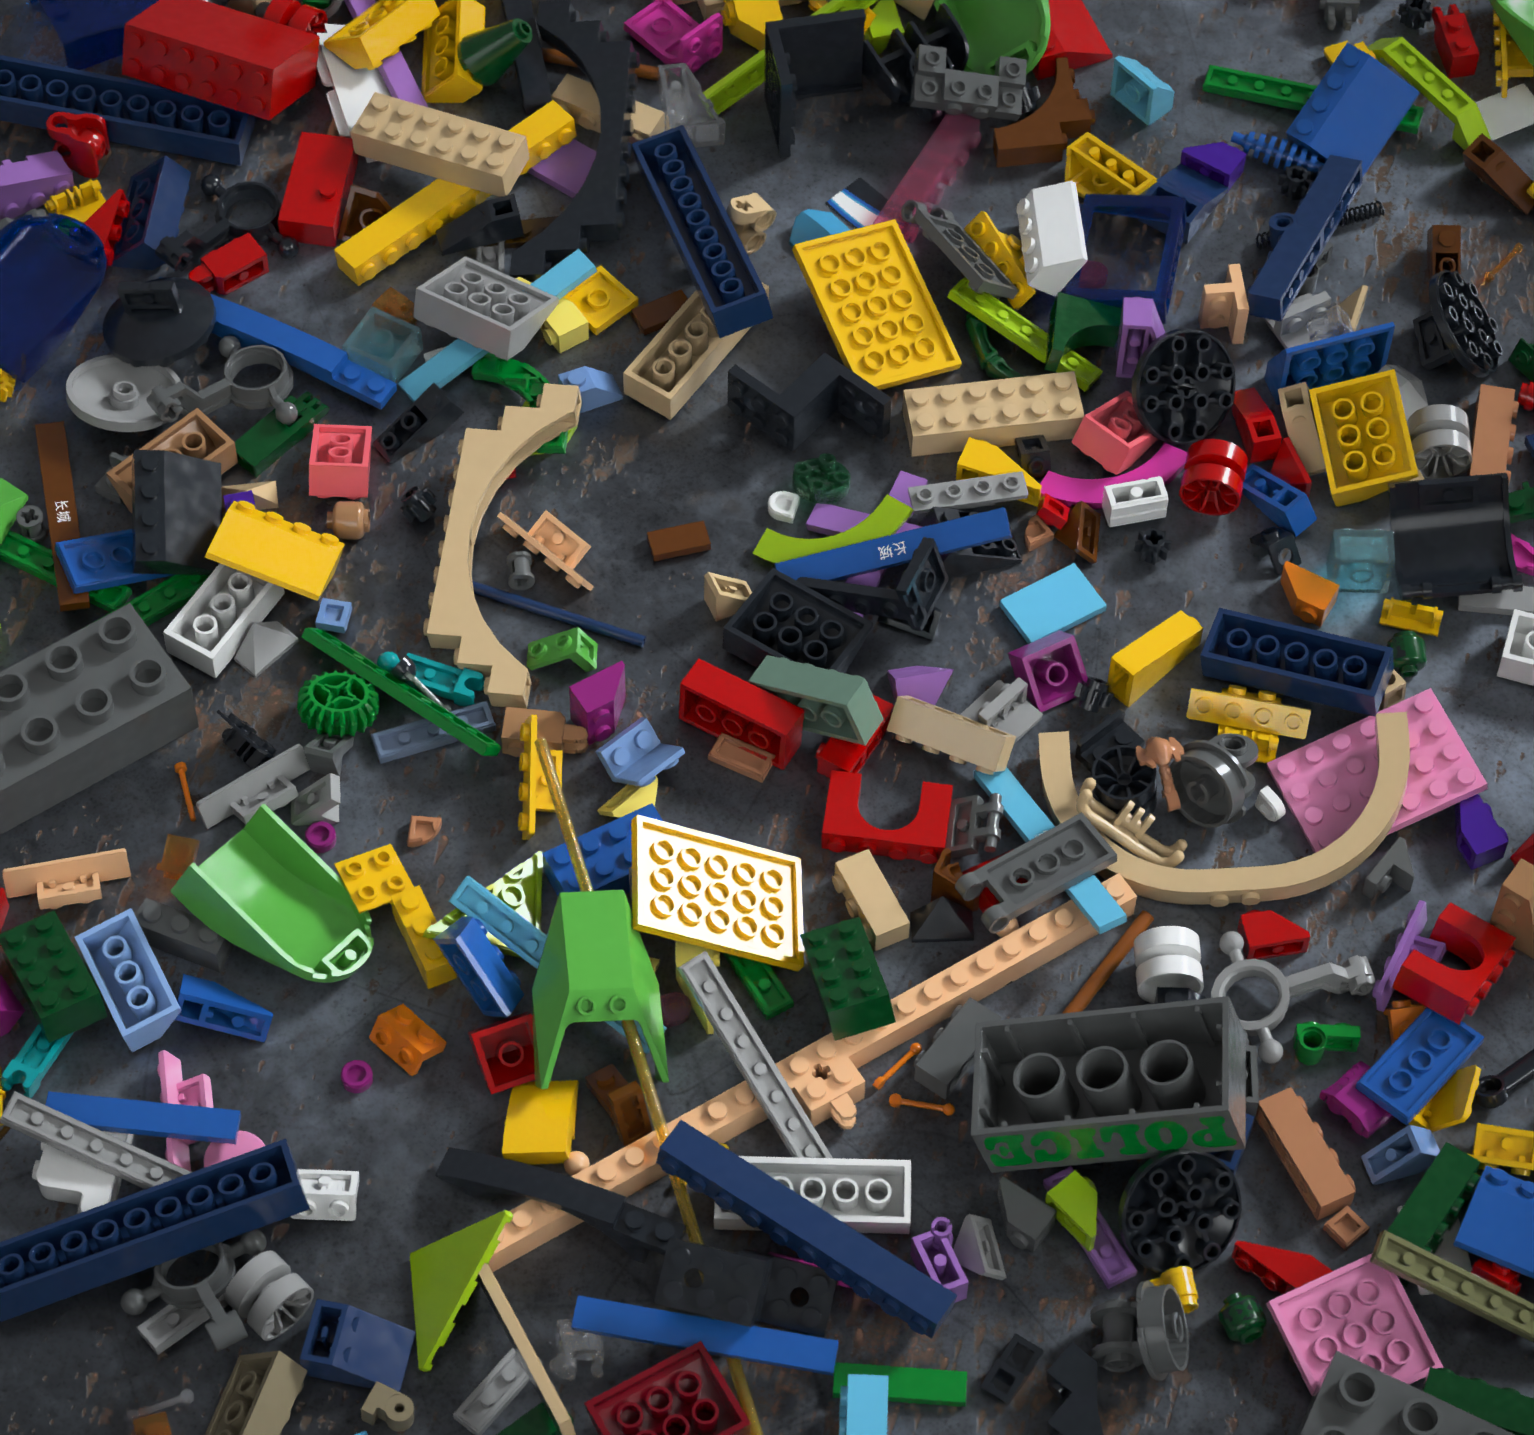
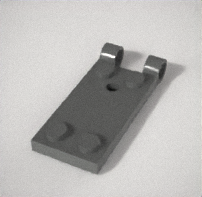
M908 200L904 203L901 209L902 219L919 225L923 229L922 234L928 240L935 242L970 281L968 285L974 291L980 294L983 292L990 293L996 298L1014 299L1019 290L956 222L951 211L934 208L929 214L924 203L914 200ZM916 207V214L912 217V212Z
M1081 812L979 869L964 874L957 880L955 889L965 901H970L978 897L985 887H988L1000 904L989 907L982 914L981 922L990 933L994 934L1002 931L1009 924L1010 920L1116 863L1117 854ZM1019 878H1025L1027 880V883L1020 884L1017 883L1016 880Z

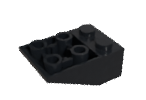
M932 507L918 526L925 527L982 513V511ZM1012 530V538L940 555L948 577H961L1021 563L1023 559Z

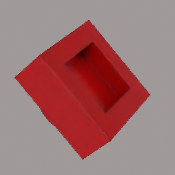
M1045 493L1039 500L1036 515L1045 524L1055 526L1061 530L1068 520L1070 508Z

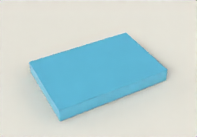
M1075 563L1001 599L999 603L1000 608L1028 644L1059 630L1065 632L1105 612L1107 607L1106 603Z

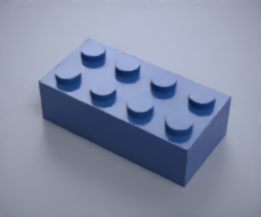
M653 803L543 852V872L557 896H559V892L624 890L625 894L630 893L629 868L632 866L631 820L638 814L663 821Z

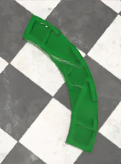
M490 352L473 364L471 372L475 380L491 381L512 389L532 408H536L537 396L543 393L544 383L550 384L538 370L526 362L522 363L512 358L507 361L496 357ZM568 431L562 432L560 436L544 443L537 449V452L565 454Z

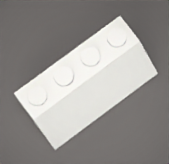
M1073 181L1032 189L1025 198L1019 201L1016 208L1027 285L1055 297L1088 261L1076 183Z

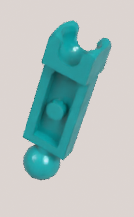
M386 651L379 655L376 664L390 673L400 662L397 654ZM407 653V656L416 665L417 672L415 676L434 695L454 700V704L466 707L475 704V694L472 690H484L485 679L480 672L468 668L461 670ZM412 681L405 682L412 688L420 690Z
M38 1024L14 1060L10 1061L2 1073L1 1086L3 1090L9 1091L15 1084L22 1083L25 1090L24 1096L32 1099L41 1086L42 1079L73 1033L49 1043Z

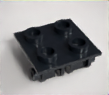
M220 710L217 711L232 726V729L227 728L222 733L223 743L233 750L238 757H241V760L248 766L255 769L275 757L274 754L277 750L265 739H261L256 735L257 731L246 721H242L232 712L227 716Z

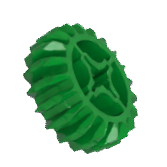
M334 669L333 673L322 671L321 676L312 675L311 680L304 681L303 686L298 692L297 710L301 717V722L307 723L308 729H316L317 734L328 733L329 738L332 735H339L342 738L345 734L354 737L356 731L364 733L366 727H372L379 711V697L375 690V685L369 684V681L364 678L360 679L357 673L350 675L347 670L344 673H338Z

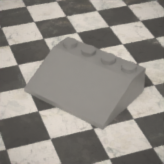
M465 256L416 288L413 318L424 322L427 326L444 331L451 337L459 338L476 348H481L500 359L508 361L524 350L558 305L559 298Z

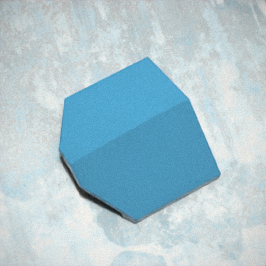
M807 209L795 218L789 244L794 247L798 243L850 231V229L832 212Z

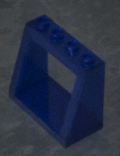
M1086 194L1084 204L1079 203L1086 247L1094 211L1169 223L1156 290L1078 288L1082 272L1081 267L1061 290V293L1119 308L1123 306L1124 297L1153 299L1162 324H1166L1187 222L1186 198L1177 196Z

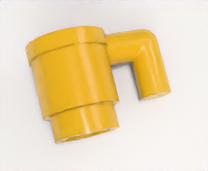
M1174 1267L1164 1271L1159 1278L1148 1280L1154 1286L1171 1284L1181 1299L1185 1314L1191 1313L1198 1308V1293L1191 1267Z

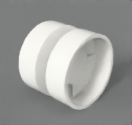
M1161 926L1146 930L1135 938L1133 945L1135 965L1137 966V992L1143 1000L1154 1003L1157 987L1190 988L1199 994L1202 993L1204 984L1202 966L1199 963L1201 951L1197 933L1180 926Z

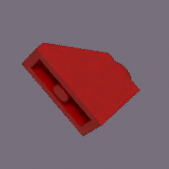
M1251 910L1240 915L1237 932L1244 939L1243 953L1245 959L1263 960L1307 952L1310 941L1309 931L1274 911Z

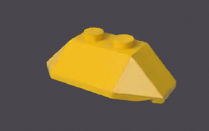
M1086 132L1066 147L1065 182H1075L1077 194L1099 210L1126 206L1157 182L1156 177L1089 132Z

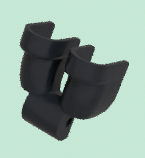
M942 3L938 8L932 26L924 34H921L915 23L910 21L907 23L903 35L898 28L892 30L887 47L879 55L870 42L864 40L862 73L867 79L874 80L889 99L899 104L906 103L911 100L915 51L919 44L946 48V69L964 71L969 57V45L966 35L946 3ZM914 107L917 114L925 122H931L947 114L941 110Z

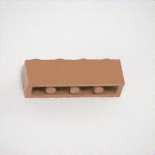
M1480 385L1476 400L1471 440L1472 463L1468 469L1467 476L1507 473L1509 485L1511 471L1506 470V465H1511L1514 448L1509 447V441H1514L1516 425L1511 424L1512 418L1516 419L1519 402L1514 401L1515 389Z
M1292 1087L1260 1100L1255 1118L1318 1221L1341 1211L1347 1205L1351 1206L1356 1188L1352 1178L1348 1174L1345 1175L1340 1168L1339 1158L1335 1150L1328 1148L1323 1140L1321 1127L1317 1122H1312L1307 1114L1308 1110L1305 1101L1301 1096H1296Z

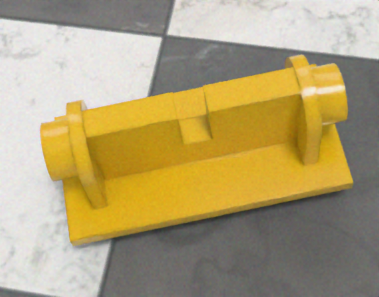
M1391 597V599L1385 598L1379 624L1438 637L1444 611L1438 610L1437 606L1435 608L1420 604L1416 606L1410 602L1396 600L1394 597Z

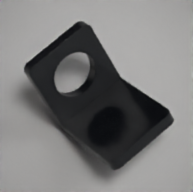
M1270 527L1250 538L1252 544L1268 550L1275 574L1277 575L1282 574L1284 566L1278 560V555L1282 549H1290L1291 559L1289 562L1297 566L1302 562L1293 533L1277 527Z

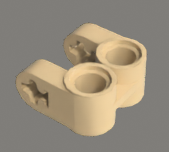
M757 193L731 199L726 210L747 254H752L759 250L766 240V234L763 231L768 229L775 221L776 211Z

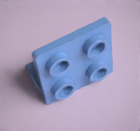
M643 717L595 751L613 782L638 787H645L651 784L656 779L655 775L662 770L675 766L679 762L678 758L685 754L683 747L661 743L648 719Z

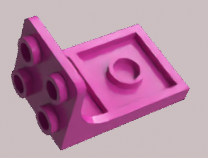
M655 0L624 22V30L681 78L696 72L701 65L711 58L717 57L723 51V16L719 13H715L699 24L671 0Z

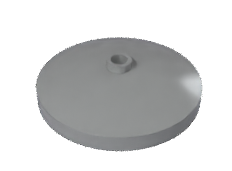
M113 354L104 355L83 362L70 373L66 382V401L71 411L78 418L92 426L117 432L145 431L168 422L166 420L162 421L147 403V397L151 394L152 389L159 385L163 388L170 387L181 380L169 367H133L131 364L119 360Z

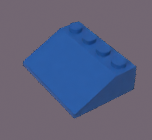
M1347 42L1286 131L1289 144L1291 146L1293 143L1297 144V149L1300 151L1303 148L1307 149V155L1311 157L1313 153L1317 154V160L1324 164L1330 155L1361 160L1363 178L1420 92L1371 55Z
M1390 322L1286 348L1267 362L1264 378L1276 405H1280L1278 389L1306 382L1310 390L1377 373L1387 364L1395 329L1394 323Z
M1486 1165L1453 1246L1534 1279V1183L1523 1181L1509 1175L1504 1170L1494 1169Z

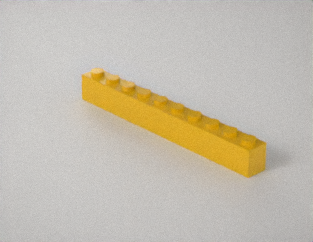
M554 100L508 130L524 135L527 139L530 158L520 175L525 174L534 165L547 159L553 152L569 144L577 137L574 118ZM436 179L335 248L334 252L338 268L357 286H360L367 280L374 278L377 273L389 265L397 262L399 258L409 251L416 249L422 242L435 235L438 229L465 214L477 204L483 203L492 194L442 179Z

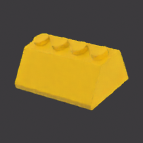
M379 0L325 40L323 44L325 48L354 69L367 68V70H373L382 65V60L385 57L398 53L399 47L402 44L415 40V34L419 31H424L433 26L432 21L441 14L434 0Z
M448 0L438 7L441 15L432 21L433 26L424 30L421 93L426 103H464L473 96L478 95L483 85L476 83L472 79L474 75L469 69L465 71L461 66L457 54V46L466 35L485 28V6L475 0Z

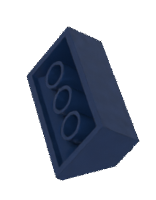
M166 155L130 178L126 194L127 201L130 202V211L127 218H123L121 239L115 243L113 249V267L153 271L159 266L166 264L156 256L155 249L164 237L176 238L179 234L178 226L185 209L183 205L190 189L189 180L191 176L190 171Z

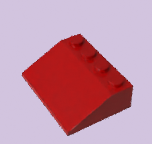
M1049 0L1051 23L1049 41L1040 61L1032 69L1037 80L1054 76L1056 58L1067 57L1069 68H1074V70L1112 59V52L1082 0Z

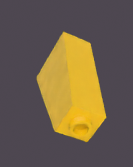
M1180 610L1111 657L1108 692L1113 693L1114 697L1129 708L1200 645L1203 627L1194 617L1188 616Z

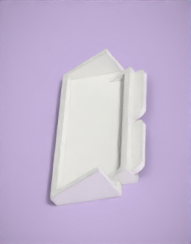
M324 24L325 33H316L320 36L317 70L322 84L326 87H333V90L327 93V100L339 136L352 138L350 132L374 92L391 96L388 88L383 85L382 76L378 68L373 70H367V68L354 69L325 48L323 42L345 25ZM365 157L367 163L377 161V160H374V159Z

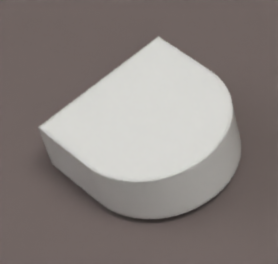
M787 491L773 493L768 499V513L776 520L793 524L800 503V495Z
M1268 785L1260 790L1255 807L1268 820L1276 822L1286 813L1284 804Z

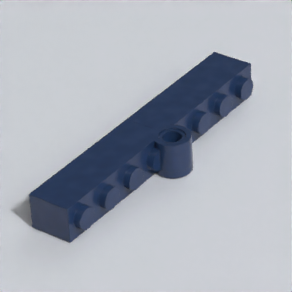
M1330 155L1326 163L1320 166L1315 181L1309 184L1305 198L1299 201L1295 215L1283 212L1277 213L1269 219L1270 246L1273 251H1269L1263 268H1259L1255 282L1247 288L1246 296L1249 305V315L1280 322L1283 320L1363 183L1361 160Z

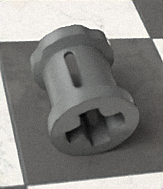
M32 505L21 508L16 515L17 523L21 527L20 535L36 543L42 541L47 533L43 524L42 511L40 508Z
M526 551L510 553L506 557L507 566L510 568L509 586L515 590L531 588L535 583V578L530 568V565H532V555Z

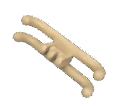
M1087 778L1083 782L1080 794L1076 800V809L1078 813L1082 812L1096 829L1148 862L1175 868L1183 861V852L1188 846L1185 839H1179L1170 846L1161 844L1145 833L1156 817L1150 813L1144 821H1141L1140 819L1145 813V809L1139 807L1132 815L1130 812L1134 808L1135 803L1131 800L1116 814L1093 797L1092 791L1096 786L1094 778Z

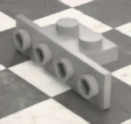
M1023 471L908 487V494L913 513L921 514L928 513L932 507L968 509L995 505L998 502L1028 498V489Z
M300 744L294 745L196 802V807L204 826L209 829L233 814L246 825L262 804H265L274 811L286 806L291 800L298 797L299 794L296 786L290 781L310 770L303 746Z

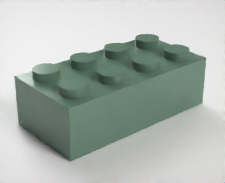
M767 655L748 681L804 709L803 730L866 746L884 720L868 686V682L859 675H849L834 669L828 670L815 667L809 663L803 664L790 661L784 657L778 658Z

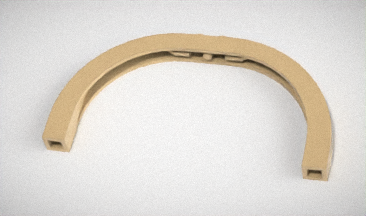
M1407 712L1376 714L1375 735L1378 776L1368 804L1354 824L1341 837L1322 850L1299 860L1277 865L1219 869H1178L1154 864L1138 858L1123 850L1096 829L1117 854V862L1097 872V874L1107 880L1120 873L1134 893L1145 898L1183 905L1210 904L1214 907H1223L1229 903L1256 905L1261 901L1288 899L1330 885L1357 868L1377 849L1398 816L1406 792L1410 762ZM1069 731L1038 733L1043 793L1055 826L1079 814L1076 809L1078 795L1071 770Z

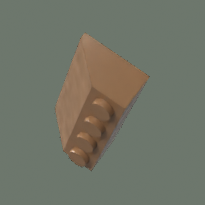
M198 408L139 449L165 450L221 463V475L238 463L235 442ZM133 454L106 473L131 513Z

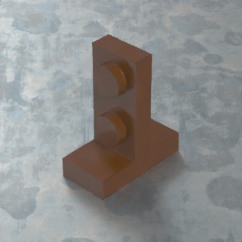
M613 1063L584 1077L589 1090L615 1122L619 1140L624 1147L653 1132L643 1092L636 1080L628 1084Z

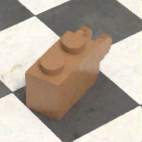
M506 707L501 734L503 754L520 757V754L524 753V741H520L521 723H525V720L530 715H537V749L561 750L563 759V753L582 754L588 748L586 728L580 725L566 724V718L561 712Z

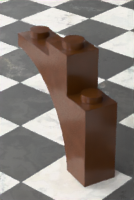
M1067 57L1056 58L1054 88L1048 99L1038 110L1019 122L1001 128H994L992 148L996 167L1062 161L1063 150H1066L1068 146L1067 139L1080 138L1086 132L1090 133L1091 125H1095V111L1089 108L1088 99H1080L1079 90L1074 89L1075 72L1074 68H1069Z

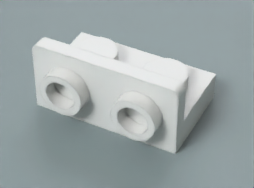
M298 1169L310 1209L293 1215L291 1218L354 1221L356 1219L359 1171Z

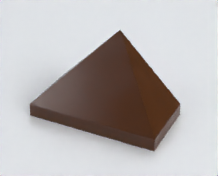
M1079 501L1069 513L1066 524L1061 530L1058 529L1054 537L1088 562L1094 564L1097 562L1101 514L1085 502Z

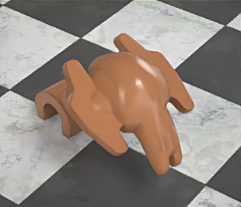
M1151 737L1147 740L1145 749H1142L1141 746L1136 747L1137 760L1140 766L1147 765L1150 768H1156V765L1159 766L1163 786L1161 794L1162 798L1166 799L1167 811L1180 809V799L1174 787L1169 764L1173 758L1176 762L1181 760V755L1185 753L1184 748L1174 737H1169V741L1164 738Z

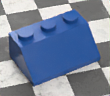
M461 917L433 939L483 1015L507 1017L513 1012L524 996L523 991L519 987L521 981L503 963L504 955L486 937L487 930L483 923L477 918L474 919V917Z

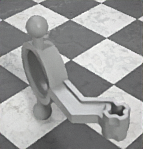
M1227 931L1222 935L1219 945L1221 950L1230 956L1232 964L1224 968L1215 979L1211 996L1212 998L1226 996L1227 991L1235 982L1247 977L1264 978L1274 984L1279 992V999L1274 1010L1260 1020L1239 1021L1242 1028L1248 1032V1036H1259L1261 1044L1258 1049V1055L1260 1059L1268 1064H1275L1280 1061L1283 1055V1047L1272 1038L1270 1031L1275 1029L1284 1019L1290 998L1318 989H1324L1337 995L1350 991L1351 995L1363 996L1370 993L1374 988L1376 980L1368 958L1358 955L1348 958L1341 966L1329 962L1285 977L1280 969L1267 961L1254 958L1244 960L1241 952L1244 946V939L1235 931Z

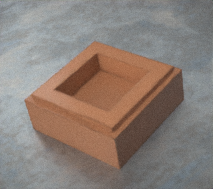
M1347 1205L1324 1224L1323 1230L1340 1247L1347 1251L1369 1233L1370 1227Z

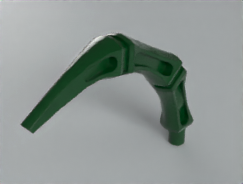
M968 313L965 328L973 343L981 370L986 371L987 376L994 379L1025 377L1010 368L992 347L987 334L988 325L971 313Z

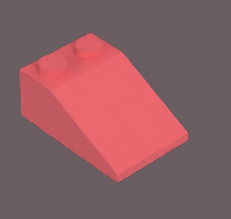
M1125 391L1086 414L1071 443L1078 447L1084 455L1090 456L1099 462L1105 470L1118 475L1131 467L1158 439L1142 426L1134 410L1132 394L1129 391Z
M314 424L309 459V496H317L323 499L346 497L352 500L368 498L372 426Z

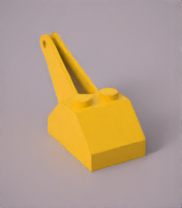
M723 0L725 5L723 7L724 10H721V15L723 16V24L729 27L730 33L759 51L765 48V22L783 20L778 0Z

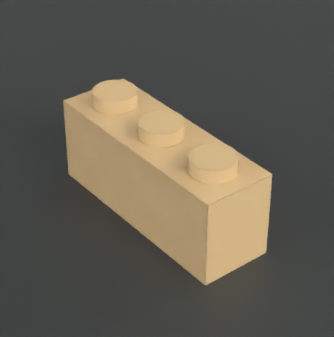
M869 849L835 862V873L832 876L833 885L838 893L842 892L845 896V904L852 918L860 917L873 949L878 951L909 938L910 922Z

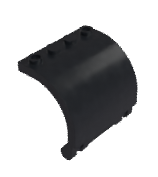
M1507 473L1388 483L1392 553L1397 587L1402 601H1411L1412 598L1422 597L1425 600L1437 597L1485 593L1497 594L1502 593V590L1523 591L1522 575L1517 572L1512 547Z

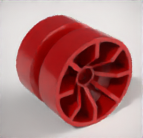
M272 0L263 16V19L317 35L316 33H325L324 24H327V14L324 10L307 4L301 6L300 2L296 0Z
M1204 439L1193 443L1187 452L1184 466L1185 472L1182 476L1179 491L1182 502L1188 508L1198 513L1213 516L1226 515L1235 511L1240 505L1243 482L1248 465L1246 453L1237 445L1220 439Z

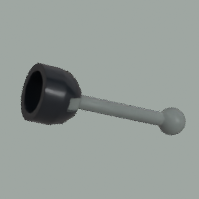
M407 655L390 671L399 681H412L429 699L446 710L452 711L449 705H444L415 676L417 672L416 665Z

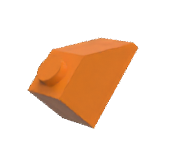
M1286 561L1283 566L1280 582L1293 614L1300 617L1304 622L1313 623L1321 627L1336 603L1340 585Z

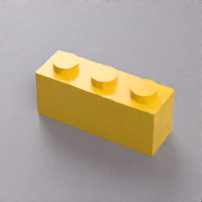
M420 885L390 896L393 916L427 988L431 989L456 979L457 974L434 939L423 937L425 930L437 923Z

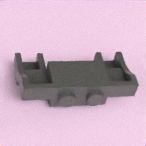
M919 44L915 51L910 106L941 110L949 115L969 114L977 119L990 117L1017 121L1022 113V89L1026 85L1027 60L999 56L995 62V76L946 69V48Z

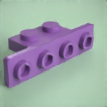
M1419 900L1415 910H1410L1406 921V929L1404 933H1399L1396 939L1395 952L1393 956H1388L1385 962L1384 975L1381 980L1378 979L1375 982L1372 995L1373 998H1376L1378 1011L1384 1012L1395 990L1392 986L1400 967L1413 949L1441 963L1446 952V943L1420 936L1427 922L1425 901Z

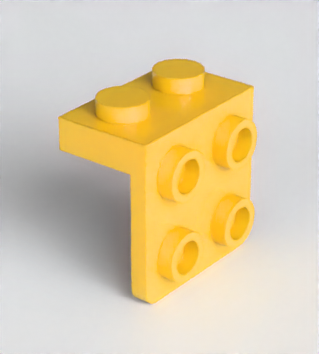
M1471 1065L1457 1070L1412 1119L1409 1125L1435 1132L1465 1122L1472 1111L1471 1106L1475 1091L1479 1085L1481 1069L1476 1065Z

